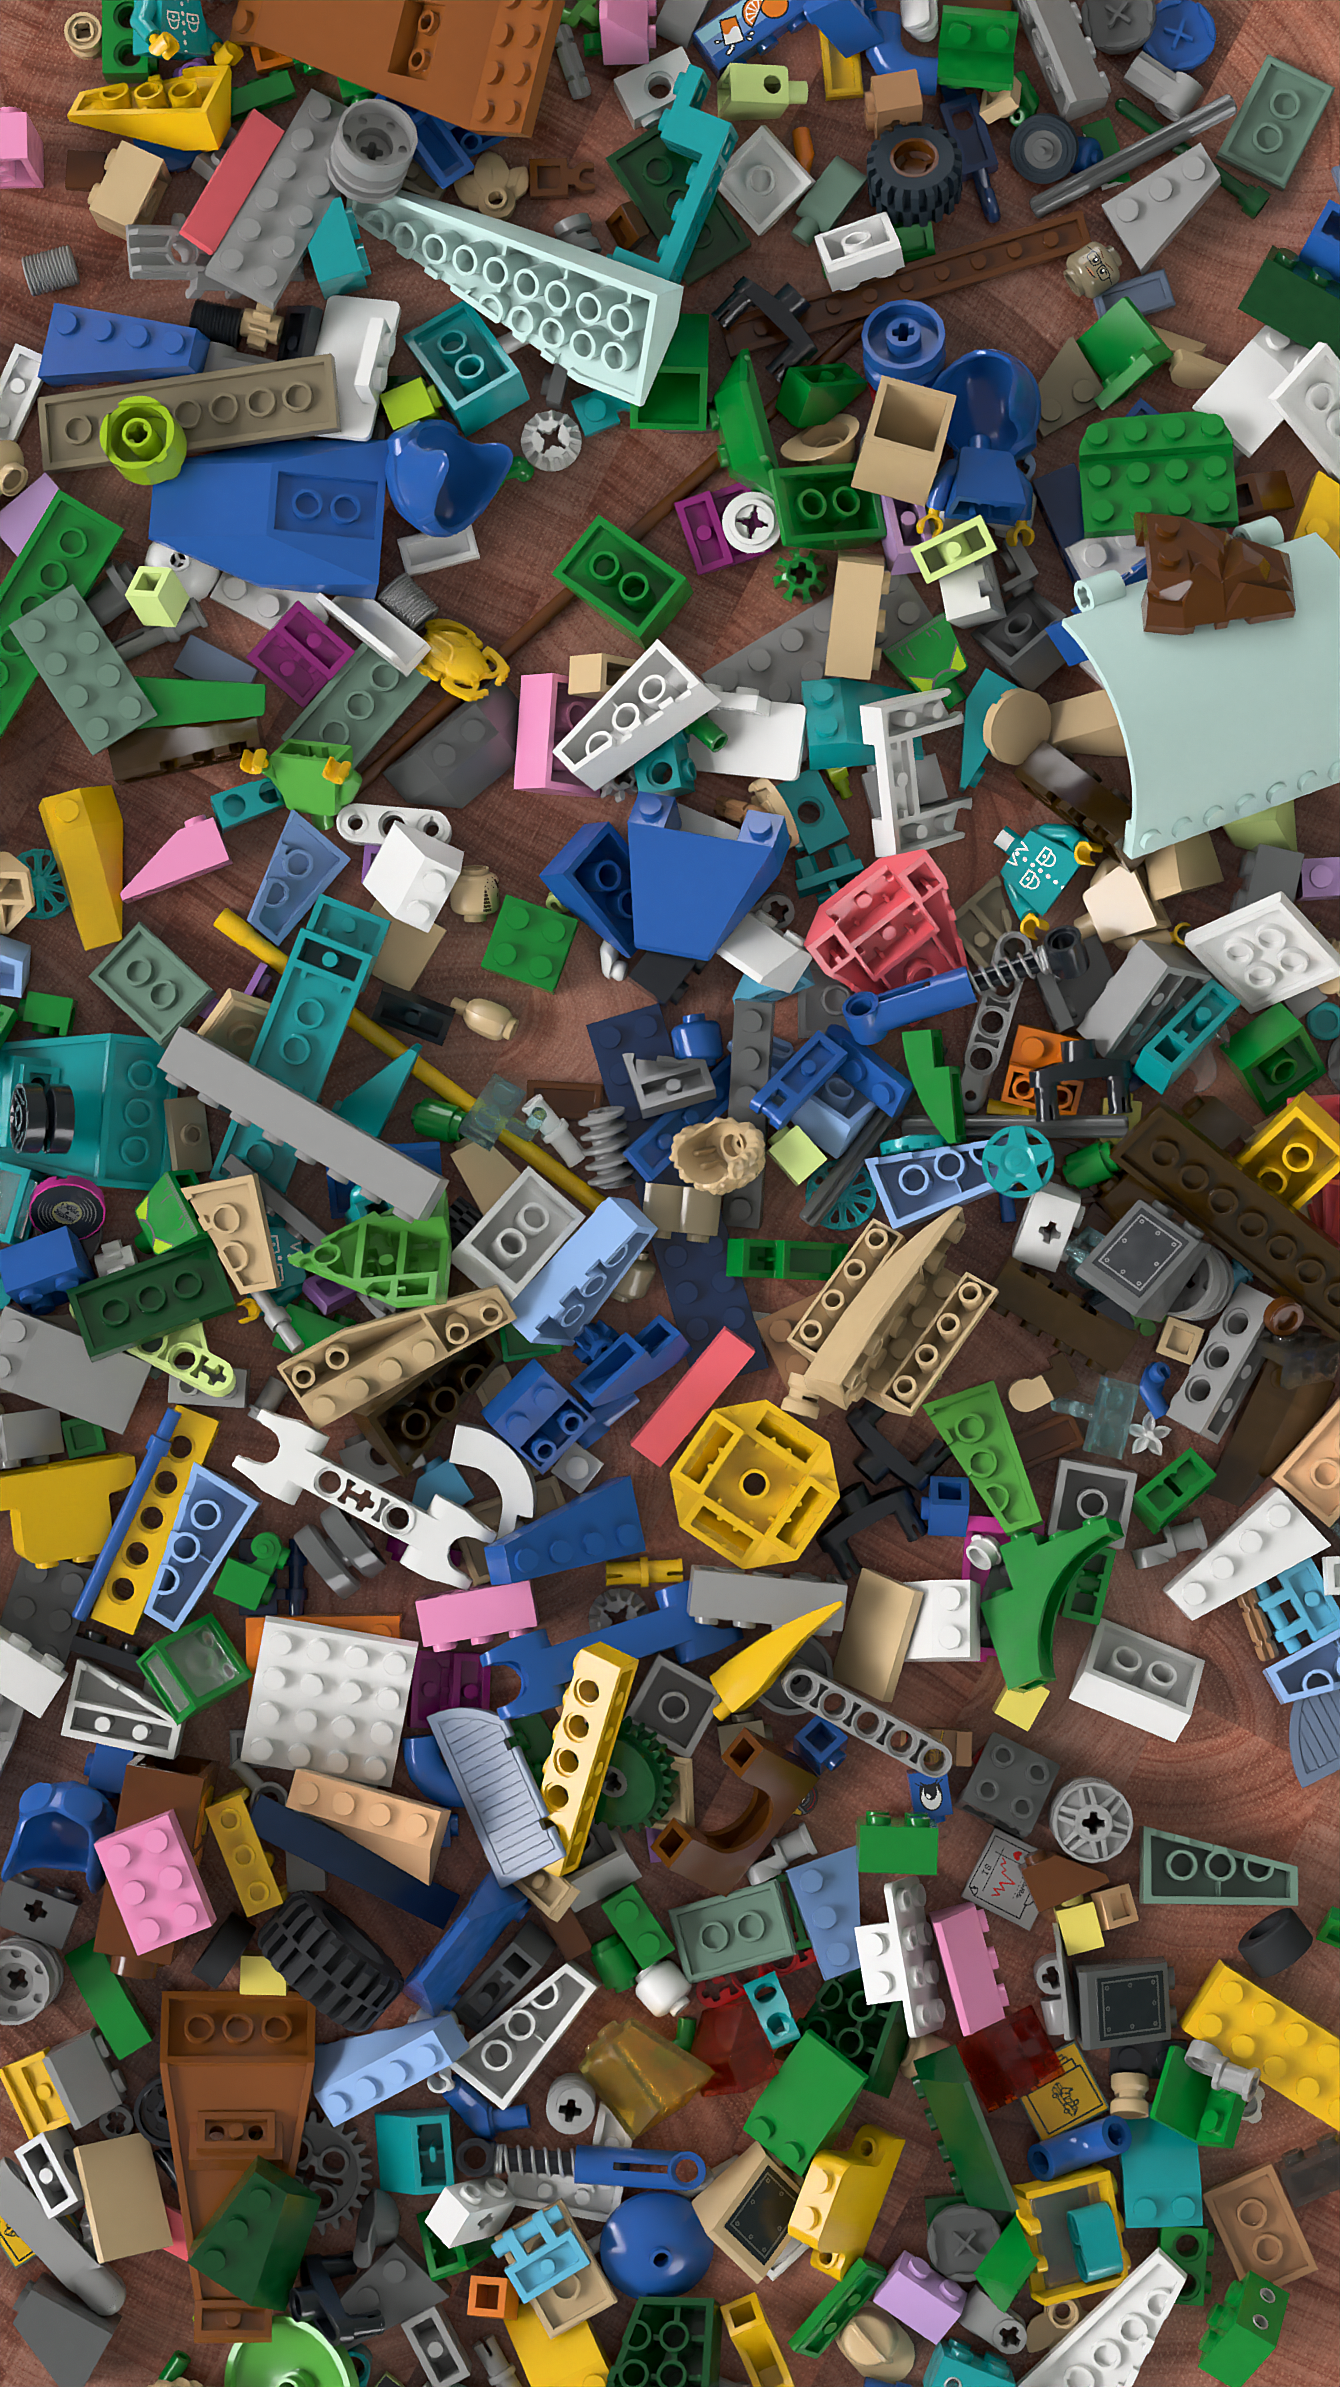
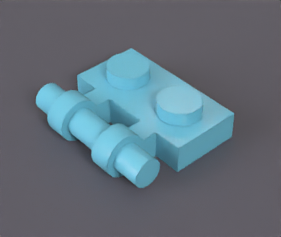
M1311 1557L1276 1575L1282 1586L1279 1590L1272 1592L1266 1581L1254 1587L1260 1600L1257 1603L1258 1606L1262 1608L1263 1612L1267 1613L1276 1629L1273 1631V1634L1278 1643L1283 1642L1289 1654L1302 1648L1296 1634L1305 1629L1311 1640L1315 1642L1340 1628V1609L1332 1595L1324 1596L1323 1578ZM1288 1599L1299 1617L1292 1622L1287 1620L1279 1605Z
M558 2205L545 2212L543 2209L532 2215L533 2219L516 2230L513 2227L502 2233L503 2238L491 2244L497 2258L511 2251L516 2259L515 2262L505 2267L504 2271L524 2304L591 2263L590 2258L571 2227L559 2235L555 2232L552 2225L565 2218ZM541 2233L546 2243L527 2253L523 2243Z

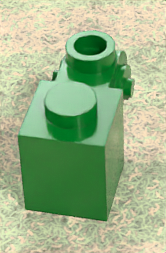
M269 1531L262 1532L252 1541L251 1549L257 1557L255 1562L248 1563L234 1556H230L227 1559L213 1594L253 1611H257L261 1604L268 1606L276 1588V1585L271 1583L276 1568L283 1571L291 1553V1549L283 1545L281 1538L274 1532Z

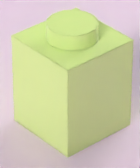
M139 566L125 594L138 618L146 626L176 627L190 599L173 569L166 567Z

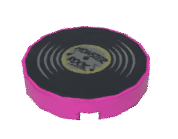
M67 1175V1179L58 1180L57 1176L47 1178L38 1184L30 1195L29 1217L33 1226L42 1234L67 1226L79 1240L84 1239L97 1232L105 1221L106 1204L104 1202V1195L101 1189L93 1182L79 1176Z

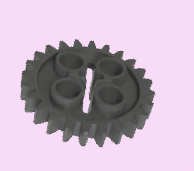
M313 2108L309 2119L305 2120L302 2141L308 2146V2153L304 2156H299L295 2180L313 2192L319 2188H326L332 2193L333 2201L326 2205H319L313 2226H317L321 2235H325L327 2223L330 2222L338 2230L341 2227V2215L349 2221L353 2219L354 2213L350 2206L362 2209L364 2201L358 2194L367 2195L371 2189L362 2181L372 2179L373 2171L363 2169V2166L371 2163L372 2156L360 2154L366 2147L367 2142L366 2140L354 2142L353 2139L358 2132L357 2128L346 2132L343 2130L345 2122L333 2127L327 2115H325L323 2120L318 2119L317 2110ZM331 2151L339 2152L344 2157L345 2164L339 2168H332L326 2163L325 2155ZM309 2165L316 2166V2174L313 2180L305 2178V2170ZM325 2176L330 2178H341L343 2180V2184H336L331 2179L325 2178Z

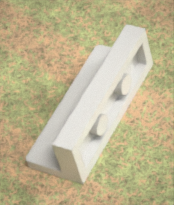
M320 592L315 597L334 619L406 677L432 649L426 641L373 599L336 596L330 601Z

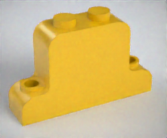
M120 1451L0 1471V1511L10 1510L13 1545L17 1554L35 1563L37 1569L57 1567L59 1565L58 1561L71 1558L73 1562L77 1563L95 1560V1554L101 1553L112 1529L109 1495L110 1493L123 1491L133 1483L136 1477L135 1456Z
M865 2124L857 2132L848 2151L823 2149L815 2155L788 2224V2233L791 2237L813 2248L810 2258L812 2267L842 2282L844 2275L859 2257H863L904 2147L905 2139L878 2125Z

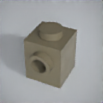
M754 1711L735 1713L731 1715L732 1721L717 1723L721 1755L724 1754L744 1727L774 1743L771 1724L763 1725L762 1716L754 1717Z

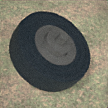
M1039 113L1025 119L1016 128L1010 142V156L1016 170L1029 181L1040 184L1053 183L1066 176L1075 165L1079 153V142L1073 127L1064 118L1051 113Z

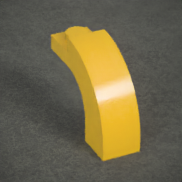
M756 2292L721 2306L720 2309L730 2338L744 2363L753 2387H797L773 2327Z

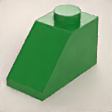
M845 362L789 367L775 408L794 427L807 428L808 426L825 425L863 392L868 382Z

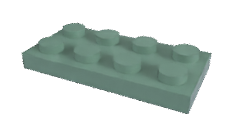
M74 584L8 625L92 756L102 752L158 715Z
M363 642L281 736V739L284 742L289 738L350 745L353 749V769L356 770L433 680L428 676H424L415 668L406 677Z

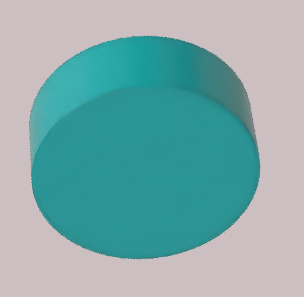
M1323 1002L1310 1010L1305 1019L1308 1033L1320 1041H1329L1340 1035V1008L1333 1003Z

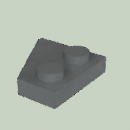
M635 1053L622 1054L643 1119L717 1098L713 1080L706 1061L703 1059L686 1058L678 1060L669 1056H657L656 1061L636 1059Z

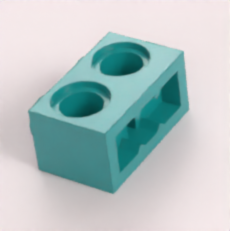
M683 729L633 764L638 793L642 791L678 797L696 792L694 780L697 778V772L693 760L689 758L687 743L690 742V735L686 734ZM671 767L672 777L669 782L664 784V772Z

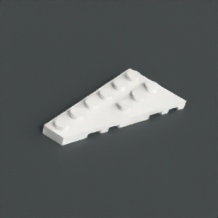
M1158 2247L1016 2383L1015 2387H1132L1147 2353L1149 2354L1164 2320L1169 2315L1186 2281L1187 2274Z

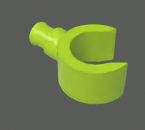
M846 767L823 769L829 782L839 791L842 800L848 799L853 795L849 788L850 783L847 779L849 773Z

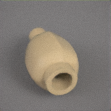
M454 997L450 1007L456 1009V1014L463 1016L464 1022L469 1029L488 1039L498 1041L505 1038L510 1041L517 1031L519 1020L512 1016L508 1008L495 1002L481 998L466 1002Z

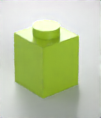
M421 377L379 395L393 431H397L418 420L422 422L428 419H442L438 407L443 406L441 396L435 384L429 386Z

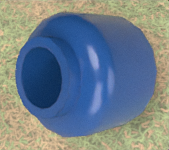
M705 1013L682 1016L683 1024L675 1026L671 1032L675 1059H703L706 1061L707 1067L716 1066V1060L724 1054L720 1024L714 1020H706Z

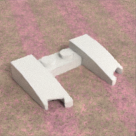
M949 688L903 695L860 706L863 744L874 745L882 815L881 817L871 819L875 857H888L921 849L927 850L965 837L964 832L953 830L958 809L971 810L972 797H960L919 806L912 738L964 723L962 712L954 711L949 715L941 701V698L947 697L951 693Z

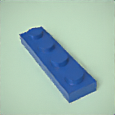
M731 1054L723 1057L709 1071L716 1089L717 1098L664 1113L622 1153L646 1182L652 1181L672 1162L669 1157L672 1153L673 1137L689 1125L693 1126L697 1123L707 1124L729 1108Z

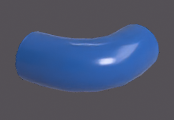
M889 11L871 12L874 25L883 30L885 41L865 50L866 57L876 74L883 75L916 69L921 95L935 96L938 57L917 56L904 48L901 41V15Z
M421 1734L401 1738L403 1758L409 1778L425 1797L442 1806L465 1808L449 1768L443 1760L434 1734Z
M1116 2115L1096 2120L1033 2144L1027 2152L1028 2166L1037 2179L1042 2182L1050 2181L1077 2169L1126 2152L1132 2142L1131 2130L1127 2122Z

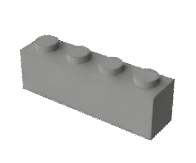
M691 1565L687 1612L689 1616L695 1617L696 1623L717 1625L718 1619L733 1620V1626L754 1629L756 1628V1623L771 1624V1630H776L792 1620L837 1601H842L846 1605L848 1585L840 1574H827L826 1581H821V1577L811 1575L809 1572L794 1571V1574H791L790 1579L782 1578L783 1574L774 1570L758 1569L753 1570L752 1575L744 1574L745 1570L741 1568ZM845 1605L813 1635L832 1636L833 1631H843Z

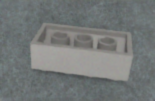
M1012 0L1016 12H1019L1020 22L1059 116L1070 122L1104 108L1109 97L1108 93H1111L1110 83L1105 72H1098L1093 59L1097 57L1096 50L1089 36L1084 38L1079 24L1082 23V17L1077 4L1074 1L1070 3L1069 0Z

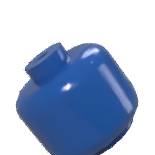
M1077 136L1079 153L1076 163L1070 171L1071 173L1078 174L1103 160V151L1097 139Z

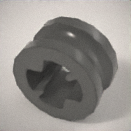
M125 2103L101 2115L99 2119L100 2130L109 2139L127 2136L135 2125L134 2111ZM116 2112V2116H118L121 2112L126 2116L123 2123L125 2129L119 2130V2126H117L114 2130L109 2126V2122L112 2119L110 2113Z

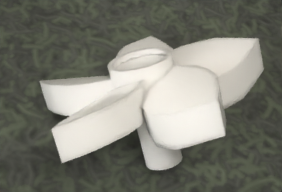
M1150 1411L1144 1416L1142 1425L1130 1424L1125 1426L1131 1435L1138 1437L1133 1442L1132 1454L1142 1452L1148 1448L1153 1454L1161 1456L1162 1443L1159 1439L1166 1437L1172 1430L1166 1426L1155 1427V1419Z

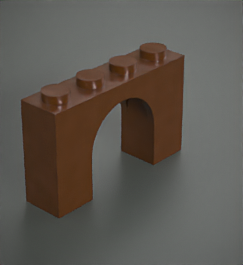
M745 1727L721 1756L740 1779L754 1786L753 1797L744 1813L730 1825L716 1831H701L673 1817L650 1846L668 1869L724 1897L728 1896L820 1779L801 1757Z

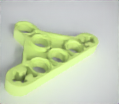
M69 1304V1311L77 1323L72 1306ZM203 1322L163 1336L162 1346L155 1352L143 1350L142 1344L125 1350L213 1397L228 1395L236 1384V1376L231 1365L210 1353ZM182 1352H191L195 1355L194 1364L185 1370L178 1369L175 1366L176 1357ZM203 1365H205L207 1371L218 1375L222 1370L226 1381L224 1383L217 1381L213 1386L210 1377L201 1371Z

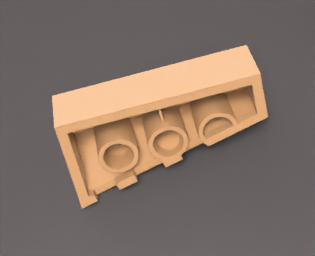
M296 1769L286 1807L314 1816L425 1884L431 1885L451 1810L309 1769Z

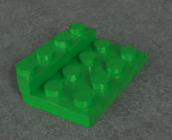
M1194 411L1117 417L1093 423L1087 427L1079 448L1084 539L1135 535L1133 520L1135 512L1185 517L1186 519L1216 529L1238 527L1239 516L1233 459V439L1220 415Z

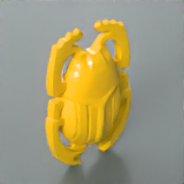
M438 618L425 622L424 627L427 629V634L421 638L432 649L422 659V662L420 661L415 667L421 674L428 676L436 682L441 680L440 685L446 691L468 702L472 700L477 701L479 698L483 699L484 696L489 695L488 689L479 690V682L482 679H494L497 677L495 680L496 686H501L502 682H505V678L508 677L510 667L491 647L487 646L481 652L480 649L483 648V642L476 637L473 631L461 623L450 619ZM487 659L492 661L496 666V670L494 672H491V669H489V666L486 663ZM455 683L464 684L466 686H471L473 688L464 689L455 685Z

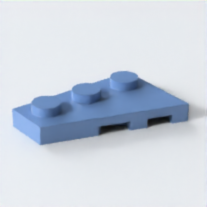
M292 809L247 921L274 944L279 946L316 902L319 893L322 894L351 858Z
M855 1845L784 1872L824 1981L861 1968L854 1927L861 1926L859 1877Z

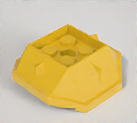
M766 1399L713 1409L669 1473L679 1526L743 1570L797 1561L840 1498L830 1443ZM758 1473L764 1477L765 1487L762 1492L753 1495L744 1490L743 1481L747 1475Z

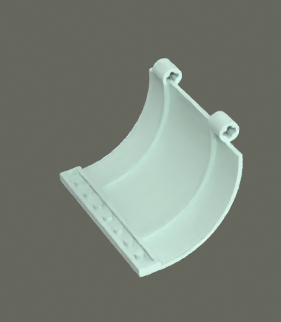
M1267 516L1238 526L1232 533L1234 536L1289 554L1296 612L1292 618L1248 624L1244 618L1230 620L1227 628L1215 630L1214 623L1196 626L1194 633L1187 635L1144 632L1141 601L1148 579L1125 586L1121 575L1117 571L1108 570L1075 583L1074 597L1082 613L1062 619V626L1075 639L1095 668L1111 700L1123 735L1131 774L1132 818L1126 821L1122 851L1131 860L1340 783V558L1316 532L1284 543V534L1280 523L1276 518Z

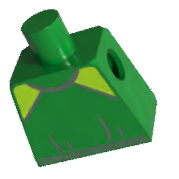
M944 612L883 651L881 657L885 663L915 693L949 688L951 693L947 697L941 698L948 710H951L968 698L957 682V679L967 673L969 667Z
M193 1169L167 1171L135 1208V1215L143 1230L135 1236L134 1242L142 1253L150 1254L154 1252V1254L159 1256L210 1237L209 1233L204 1231L199 1223V1216L190 1200H186L181 1191V1188L200 1184Z

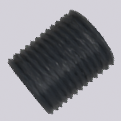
M199 298L194 303L189 327L197 328L211 340L210 342L225 344L237 349L242 339L239 332L245 310L244 308L242 310L239 307L235 308V306L217 304V302L213 303V301L210 302L209 300L206 302V300H200Z

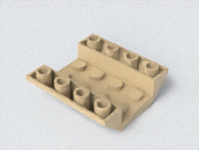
M873 1218L789 1335L787 1342L810 1362H813L840 1317L865 1284L907 1243L904 1235ZM943 1267L938 1275L932 1274L925 1284L927 1291L923 1300L917 1307L912 1305L905 1316L907 1323L903 1332L897 1339L892 1337L886 1346L887 1355L878 1370L872 1369L866 1378L867 1387L862 1396L888 1412L913 1416L999 1293L998 1289L967 1271L963 1277H960Z

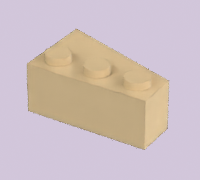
M839 550L825 675L870 680L871 670L879 671L882 648L874 646L876 632L884 633L886 610L879 609L881 594H889L891 572L884 571V555Z

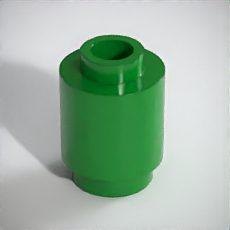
M426 1097L413 1108L411 1123L414 1125L417 1134L453 1143L454 1141L460 1142L469 1131L470 1114L463 1112V1108L460 1106Z
M1098 1141L1066 1155V1164L1062 1166L1067 1182L1071 1186L1076 1185L1080 1190H1083L1113 1177L1117 1170L1122 1169L1109 1158L1110 1150L1115 1146L1112 1141L1105 1143Z
M617 1933L610 1934L591 1944L590 1950L592 1955L590 1959L606 1990L614 1988L616 1993H620L636 1984L634 1977L640 1971L627 1945L623 1940L619 1939Z

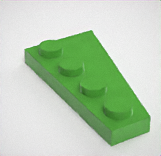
M994 1380L922 1405L1007 1537L1044 1524Z

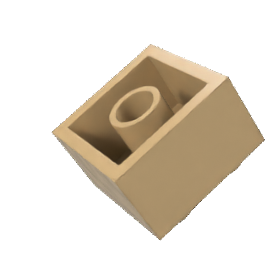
M122 140L118 149L113 148L108 154L104 169L107 172L101 184L95 183L88 197V204H90L89 210L99 228L126 240L125 226L127 224L151 225L172 181V177L164 159Z

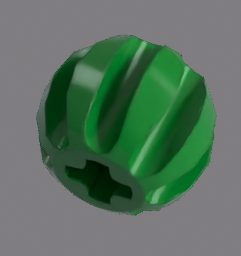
M799 548L789 550L792 561H786L779 557L774 565L776 570L783 573V575L772 577L774 588H787L788 590L781 598L790 603L796 595L802 598V605L812 603L813 600L809 592L814 591L822 596L827 588L826 583L818 580V578L829 576L827 564L815 565L814 562L820 555L810 550L808 557L800 556ZM798 569L805 570V576L808 577L805 578L803 584L796 583V577L793 576L797 574Z

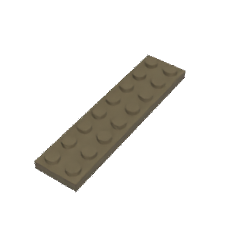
M331 353L37 398L43 471L47 475L113 466V463L108 459L100 444L101 424L108 413L111 414L119 407V402L133 396L154 398L170 411L186 435V455L341 432L335 358Z

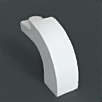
M464 1421L456 1424L449 1462L478 1468L487 1473L496 1482L503 1502L497 1535L498 1540L525 1525L524 1521H519L520 1516L533 1518L536 1514L537 1490L532 1470L527 1460L497 1431Z

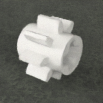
M121 1240L102 1244L103 1253L94 1256L99 1277L138 1264L133 1246L123 1247Z

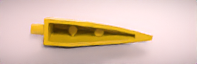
M837 1601L792 1620L758 1639L721 1666L719 1670L710 1676L713 1687L722 1699L712 1709L713 1714L720 1721H723L731 1713L745 1711L772 1687L780 1673L804 1643L845 1604L842 1601Z

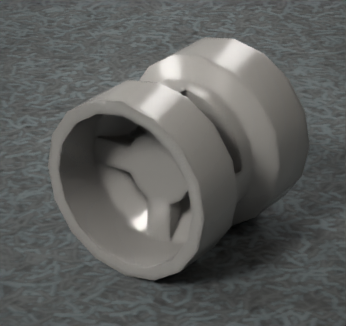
M588 213L572 215L559 221L553 227L557 239L596 254L602 250L598 238L594 237L591 233L592 222Z

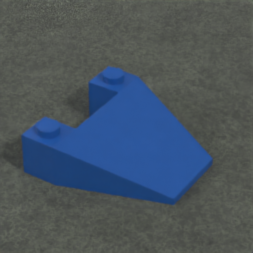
M639 791L627 821L635 948L709 961L780 874L791 843L785 816L748 810L737 841L680 831L682 821L675 797Z
M491 1868L473 1891L469 1904L429 1956L425 1954L404 1980L402 1993L433 2017H437L442 2010L450 2012L461 1998L457 1990L512 1920L519 1923L532 1905L527 1902L529 1898L513 1883L500 1889Z

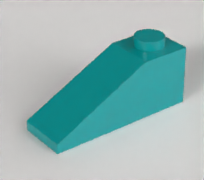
M1211 978L1142 1049L1132 1071L1162 1095L1186 1071L1240 1006L1241 1001Z
M415 1043L351 1092L343 1102L337 1100L331 1111L380 1139L423 1046Z

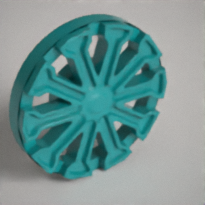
M32 849L19 854L16 859L30 869L34 899H36L37 906L35 913L28 912L25 917L33 920H48L63 913L70 903L65 888L56 885V882L62 880L60 873L52 875L53 870L57 866L53 851ZM44 855L50 856V861L43 870L42 858ZM32 856L34 857V871L26 862V859ZM54 892L64 894L66 897L64 902H59L54 897ZM46 899L53 906V910L50 912L45 911L44 900Z
M917 1134L880 1143L881 1156L885 1157L900 1153L952 1146V1143L948 1144L942 1135Z
M840 1159L826 1162L813 1172L806 1185V1204L810 1200L812 1193L816 1192L820 1186L815 1182L817 1177H822L825 1180L829 1174L827 1172L828 1168L834 1167ZM861 1167L820 1222V1225L831 1230L846 1231L860 1226L869 1218L876 1204L877 1191L872 1177L866 1168ZM861 1174L865 1178V1182L853 1186V1182ZM865 1189L870 1190V1197L856 1195V1193ZM854 1202L866 1205L867 1210L865 1213H861ZM847 1209L855 1217L854 1222L849 1223L847 1221ZM835 1210L839 1214V1222L837 1224L831 1223L830 1219Z

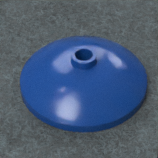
M647 2191L627 2199L611 2213L600 2236L599 2252L603 2269L609 2280L618 2290L637 2300L639 2296L679 2297L699 2283L711 2264L714 2242L707 2236L691 2204V2199L671 2191ZM659 2253L667 2255L662 2261L654 2260V2257Z

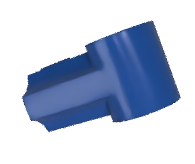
M632 1392L597 1407L591 1406L586 1400L581 1403L596 1419L577 1439V1442L584 1450L611 1429L610 1425L640 1402L635 1393Z

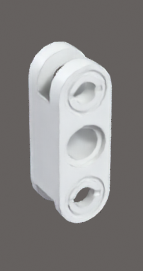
M356 803L345 806L338 813L336 820L337 829L343 839L350 844L358 846H382L387 836L384 832L385 824L392 818L401 819L405 825L426 834L428 827L435 825L439 828V831L432 837L446 844H449L452 837V828L446 816L435 810ZM355 819L363 821L362 827L358 830H353L350 827Z

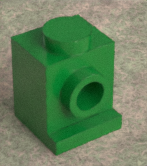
M28 991L27 999L21 998L17 1013L19 1017L17 1020L32 1024L31 1031L54 1035L55 1028L60 1029L59 1036L69 1037L73 1033L78 1001L71 998Z

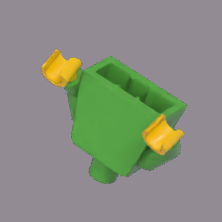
M288 738L270 756L267 755V751L263 748L257 749L255 753L246 749L240 762V768L250 774L262 773L269 777L283 795L286 807L290 811L293 809L296 812L310 814L312 826L321 831L328 830L335 825L334 815H337L347 804L354 800L362 784L361 775L353 769V749L350 745Z

